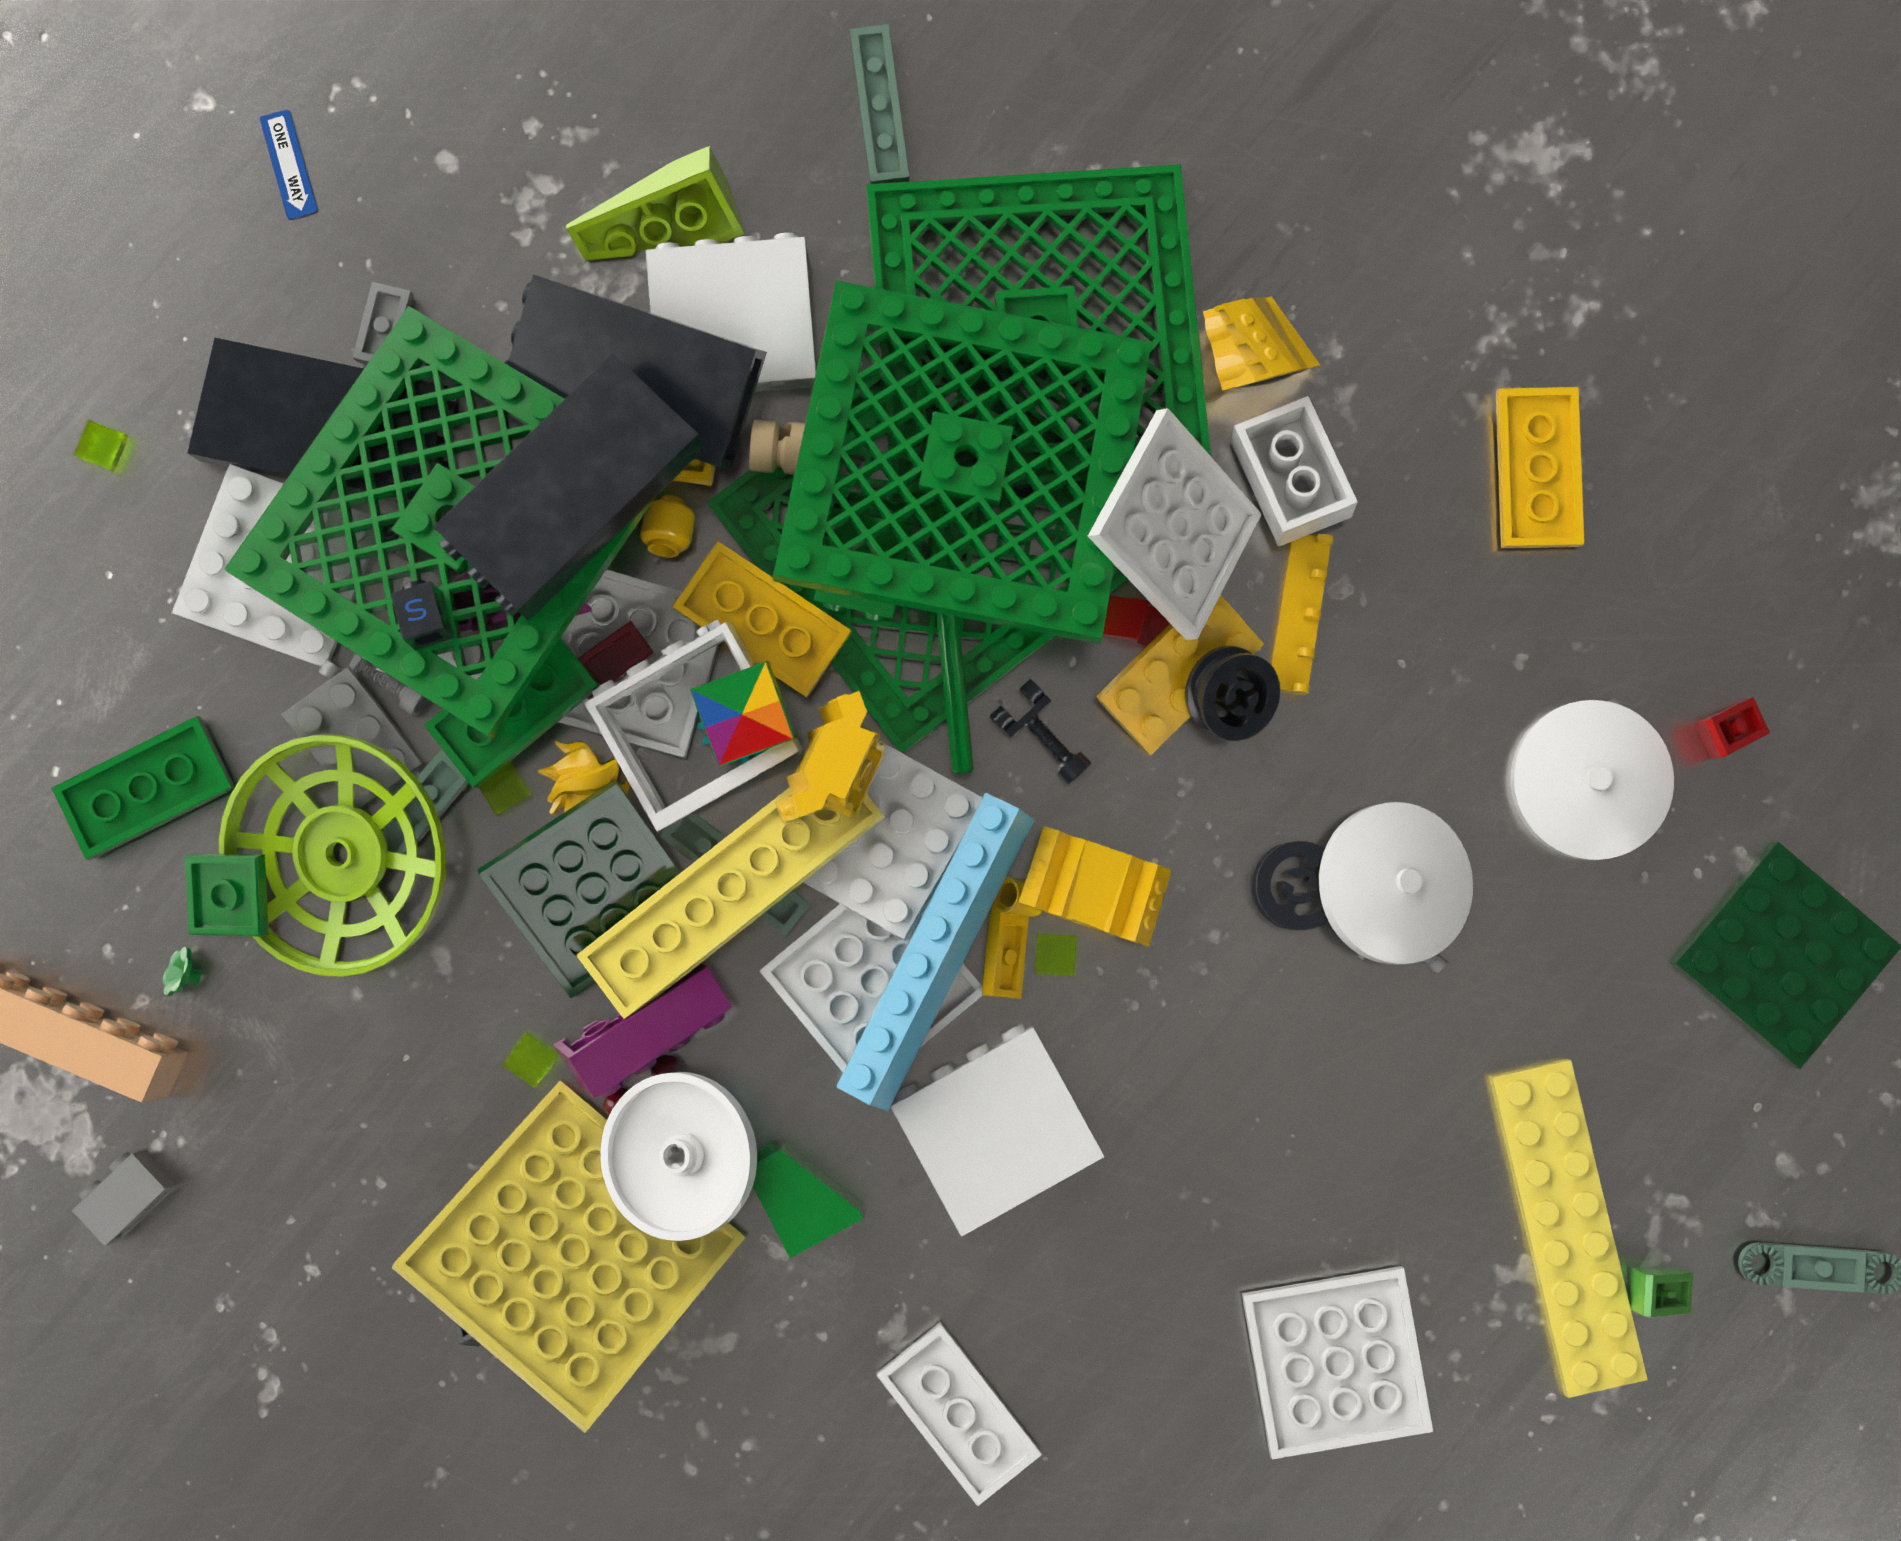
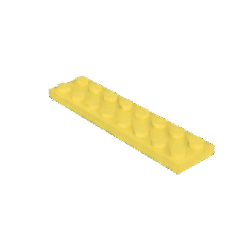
M789 787L576 956L625 1020L663 994L885 818L870 797L866 794L856 818L853 817L851 819L832 810L820 809L783 823L775 802L793 795Z
M1565 1059L1489 1076L1564 1395L1571 1398L1648 1380L1572 1061Z

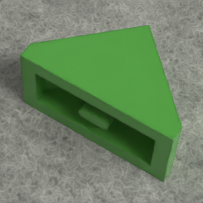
M1629 1266L1627 1296L1631 1310L1645 1317L1691 1314L1694 1273Z

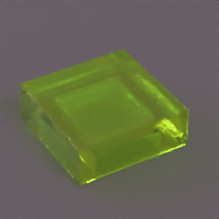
M88 419L73 456L115 472L129 436Z
M511 761L479 786L494 814L498 817L533 796Z
M1036 933L1034 974L1075 976L1077 936Z
M527 1031L520 1038L502 1066L535 1089L560 1055Z

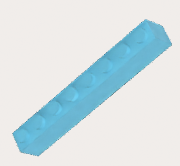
M988 793L984 794L836 1086L837 1088L870 1106L889 1110L1035 821L1024 811Z

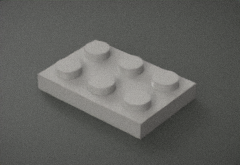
M347 666L281 714L299 738L319 734L346 735L366 740L386 750L405 764L410 771L423 763L422 759L350 666ZM321 746L309 749L324 770L337 769L335 746ZM352 748L354 772L362 773L375 779L387 789L402 778L395 769L383 760L365 751ZM355 784V807L361 808L377 796L370 790Z

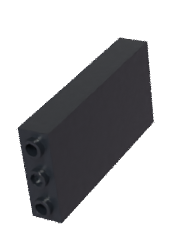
M533 275L531 282L526 285L523 291L522 303L524 308L520 321H517L511 333L513 346L510 357L504 362L505 364L565 399L613 353L699 434L705 449L695 458L696 460L719 468H732L767 354L766 351L549 278Z
M214 337L187 453L201 462L225 467L231 464L250 472L287 479L365 368ZM422 380L415 382L417 396L436 392L435 385L432 382ZM405 388V390L403 391V393L400 395V397L398 398V400H403V399H407V398H408L407 389H406V388ZM459 400L447 401L449 415L458 414ZM438 403L419 408L422 422L441 418ZM410 410L392 414L394 429L413 425ZM382 421V423L380 424V426L377 428V430L375 431V433H379V432H384V431H385V427H384V422H383V421ZM443 430L424 434L427 449L445 445ZM415 436L397 440L399 455L418 451ZM387 443L369 447L372 462L390 458ZM360 454L351 467L362 464ZM448 456L429 460L431 471L437 463L441 465L442 461H446ZM420 463L401 467L404 482L422 478ZM392 469L374 473L376 489L394 484ZM364 476L346 480L348 492L356 494L367 491ZM417 491L406 493L408 504ZM397 496L383 499L398 502Z
M612 353L434 526V529L443 537L438 544L455 561L462 556L471 565L466 572L483 589L491 584L500 593L494 598L495 601L512 617L519 612L527 621H530L705 449V446L699 434Z

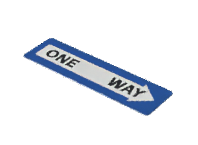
M286 109L261 116V127L287 218L291 220L317 212L316 202L290 111Z

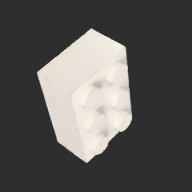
M1309 396L1234 425L1231 437L1232 447L1278 547L1352 517L1358 501Z

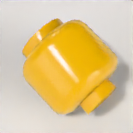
M672 495L662 496L660 500H654L644 513L640 538L648 546L647 549L652 554L664 558L676 557L679 553L690 547L695 514L691 508L684 504L681 498Z

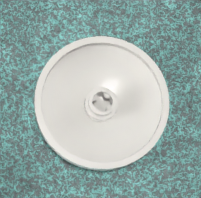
M1585 700L1569 703L1548 712L1528 729L1514 754L1510 784L1513 802L1518 815L1530 833L1543 845L1567 857L1581 860H1602L1629 853L1654 835L1666 818L1672 802L1674 772L1671 757L1665 743L1647 720L1631 709L1616 703L1602 700Z
M1390 802L1370 806L1354 813L1335 830L1326 845L1321 859L1319 891L1322 906L1330 925L1347 946L1359 955L1375 962L1393 965L1410 964L1424 961L1439 954L1461 932L1472 904L1473 877L1467 853L1458 836L1447 823L1431 811L1420 806L1402 802Z
M673 1072L652 1076L630 1088L616 1103L607 1119L601 1142L603 1178L616 1207L629 1222L641 1231L660 1239L672 1241L690 1240L708 1235L725 1226L738 1214L753 1187L757 1168V1148L751 1123L735 1097L723 1086L705 1076L689 1072Z

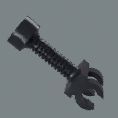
M1029 679L1019 688V691L1034 707L1018 722L1001 705L990 715V718L1010 740L1025 727L1030 729L1029 731L1036 738L1038 737L1040 743H1044L1043 746H1046V749L1052 752L1051 755H1054V758L1060 761L1058 774L1069 785L1092 763L1082 752L1077 754L1069 752V749L1063 743L1061 744L1058 737L1055 738L1056 735H1053V732L1047 729L1048 727L1045 726V723L1039 720V714L1052 701L1032 679Z

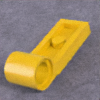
M1006 877L991 906L982 995L1012 999L1022 998L1029 917H1036L1042 913L1041 910L1019 903L1025 879Z

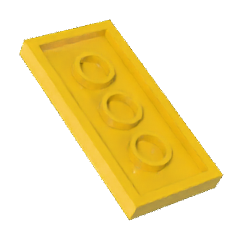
M1579 387L1499 388L1496 391L1501 548L1583 546L1584 518Z
M719 541L714 545L672 606L674 610L700 627L709 625L716 620L719 621L720 625L725 622L732 623L753 662L757 665L769 661L775 678L806 699L852 633L849 628L782 583L773 581V577Z
M1220 595L1198 639L1186 640L1169 624L1095 697L1147 754L1152 755L1191 717L1185 703V686L1188 676L1197 661L1209 651L1222 646H1237L1255 654L1264 643L1225 598Z

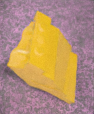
M1272 296L1240 299L1203 311L1206 332L1211 342L1215 358V368L1222 391L1321 366Z
M859 691L850 695L838 696L829 701L827 705L818 709L824 725L807 733L809 742L794 774L786 777L793 795L775 802L783 823L820 809L832 810L851 819L853 817L856 818L885 755V744L879 742L880 734L861 726L867 710Z
M1043 826L1019 903L1093 930L1149 947L1172 870Z

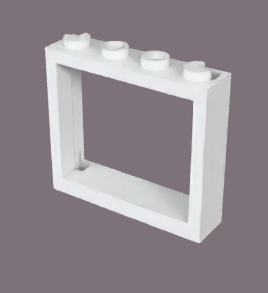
M716 620L709 625L701 627L696 631L699 638L685 645L683 640L673 643L661 651L664 658L650 665L648 660H645L626 671L629 678L617 685L614 684L613 680L600 685L599 688L592 691L594 698L584 703L656 831L670 826L803 750L798 739L774 746L670 806L665 807L609 708L610 706L723 641L728 645L741 670L754 666L755 663L732 623L725 622L720 625L719 621Z

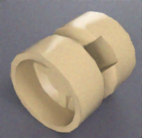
M754 419L750 440V470L773 473L777 467H780L784 474L794 475L805 423L788 422L785 427H780L777 420Z

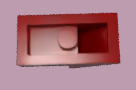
M1109 595L1103 636L1145 648L1170 623L1155 607L1149 606V601Z
M1754 697L1694 722L1711 759L1728 756L1770 733Z

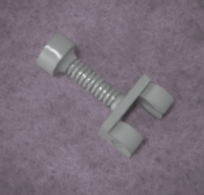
M357 654L354 655L348 665L357 677L362 674L365 678L400 699L399 708L413 717L417 716L428 702V699L387 673L376 670V666ZM326 659L319 673L331 679L341 672L343 668Z

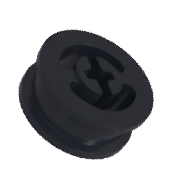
M1237 646L1218 647L1202 656L1192 668L1185 686V703L1192 719L1201 727L1223 739L1231 741L1248 739L1263 730L1273 718L1280 700V682L1272 665L1265 659ZM1241 669H1246L1250 681L1238 676L1237 672ZM1215 705L1228 711V714L1224 717H1219Z
M1294 841L1271 848L1259 859L1251 878V894L1258 911L1266 920L1288 930H1309L1328 922L1321 901L1309 913L1304 915L1296 914L1295 907L1298 904L1308 903L1315 897L1304 892L1293 894V885L1285 881H1277L1276 889L1281 898L1279 904L1276 903L1271 892V879L1275 869L1282 861L1293 856L1300 859V866L1287 869L1281 875L1289 879H1299L1302 877L1301 885L1311 891L1319 890V880L1315 874V869L1318 868L1320 870V863L1325 848L1312 842Z

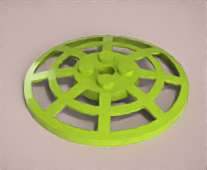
M319 734L293 739L274 747L257 759L241 776L229 797L222 816L219 834V854H239V848L262 850V854H265L266 876L276 896L267 903L268 923L284 911H287L304 926L318 933L325 934L320 958L310 956L292 947L276 935L269 926L268 935L262 937L252 936L261 947L278 960L298 970L320 976L344 977L363 974L392 962L407 952L423 935L435 916L443 894L446 877V845L442 825L431 798L416 776L405 764L389 752L366 740L346 735ZM321 746H335L337 769L314 772L297 781L279 765L287 757L305 749ZM352 748L365 751L383 760L395 769L407 783L393 795L390 790L375 779L362 773L354 772ZM267 775L283 793L269 813L264 834L240 832L241 820L248 800L258 783ZM338 781V805L320 809L306 793V790L318 784ZM355 784L370 790L386 804L373 816L355 807ZM416 797L421 803L431 827L435 847V861L418 857L416 834L411 820L405 811V808ZM294 803L306 818L298 827L295 837L278 835L283 816L289 806ZM395 818H397L404 834L407 854L388 851L387 841L382 830ZM337 842L341 843L347 850V860L344 864L339 863L333 855V848ZM277 852L292 853L294 866L300 878L288 888L279 870ZM386 868L405 871L401 888L391 903L388 902L378 886L386 872ZM417 874L433 877L432 895L427 908L416 927L407 935L397 914L410 897ZM310 891L322 899L331 901L328 921L311 914L297 901ZM366 896L377 915L364 922L344 924L348 901ZM384 926L394 945L386 952L368 959L350 962L337 961L342 937L364 935Z

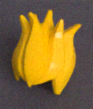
M555 740L556 745L564 755L554 765L538 770V773L556 781L547 799L550 803H553L549 812L554 816L564 806V812H566L613 780H617L619 771L617 760L612 758L601 763L593 750L583 740L570 743ZM626 780L624 784L619 785L628 795L630 783Z

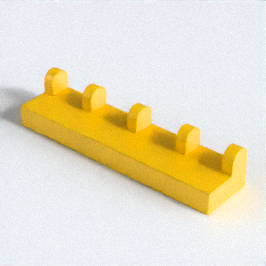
M1309 534L1289 542L1270 664L1275 669L1279 678L1280 692L1306 696L1309 693V680L1312 661L1315 656L1316 636L1319 620L1321 619L1325 581L1328 575L1329 555L1333 544L1334 536L1318 534L1316 536Z

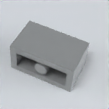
M146 1150L132 1154L128 1151L123 1153L109 1166V1169L112 1171L109 1176L102 1182L99 1180L92 1182L78 1196L82 1201L72 1212L104 1246L120 1241L178 1186L173 1178Z

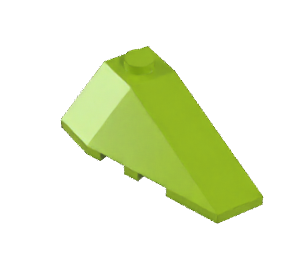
M710 146L672 161L566 225L568 233L585 261L632 256L634 252L656 249L657 245L661 243H677L679 247L695 246V242L699 240L714 239L721 244L744 234V228L728 180Z

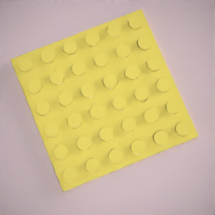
M559 1081L395 1261L392 1269L586 1433L741 1244L745 1236L730 1223H727L717 1231L699 1238L672 1241L651 1236L629 1222L613 1202L603 1178L601 1142L607 1119L562 1081Z

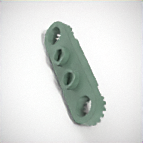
M1756 1242L1747 1245L1741 1251L1738 1258L1741 1274L1750 1282L1762 1286L1893 1294L1894 1291L1900 1290L1901 1260L1895 1255L1883 1251ZM1764 1252L1770 1258V1268L1765 1274L1756 1275L1750 1265L1752 1264L1751 1259H1754L1753 1256L1758 1255L1757 1253ZM1886 1261L1891 1266L1892 1275L1886 1283L1879 1284L1872 1274L1874 1273L1873 1268H1876L1875 1265L1880 1264L1879 1262Z

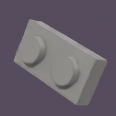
M375 282L371 283L352 357L356 362L369 363L408 306L411 307L414 297L411 291Z

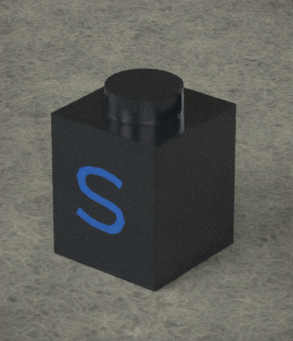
M412 581L402 587L403 590L391 593L402 638L415 651L455 638L443 593L431 581Z

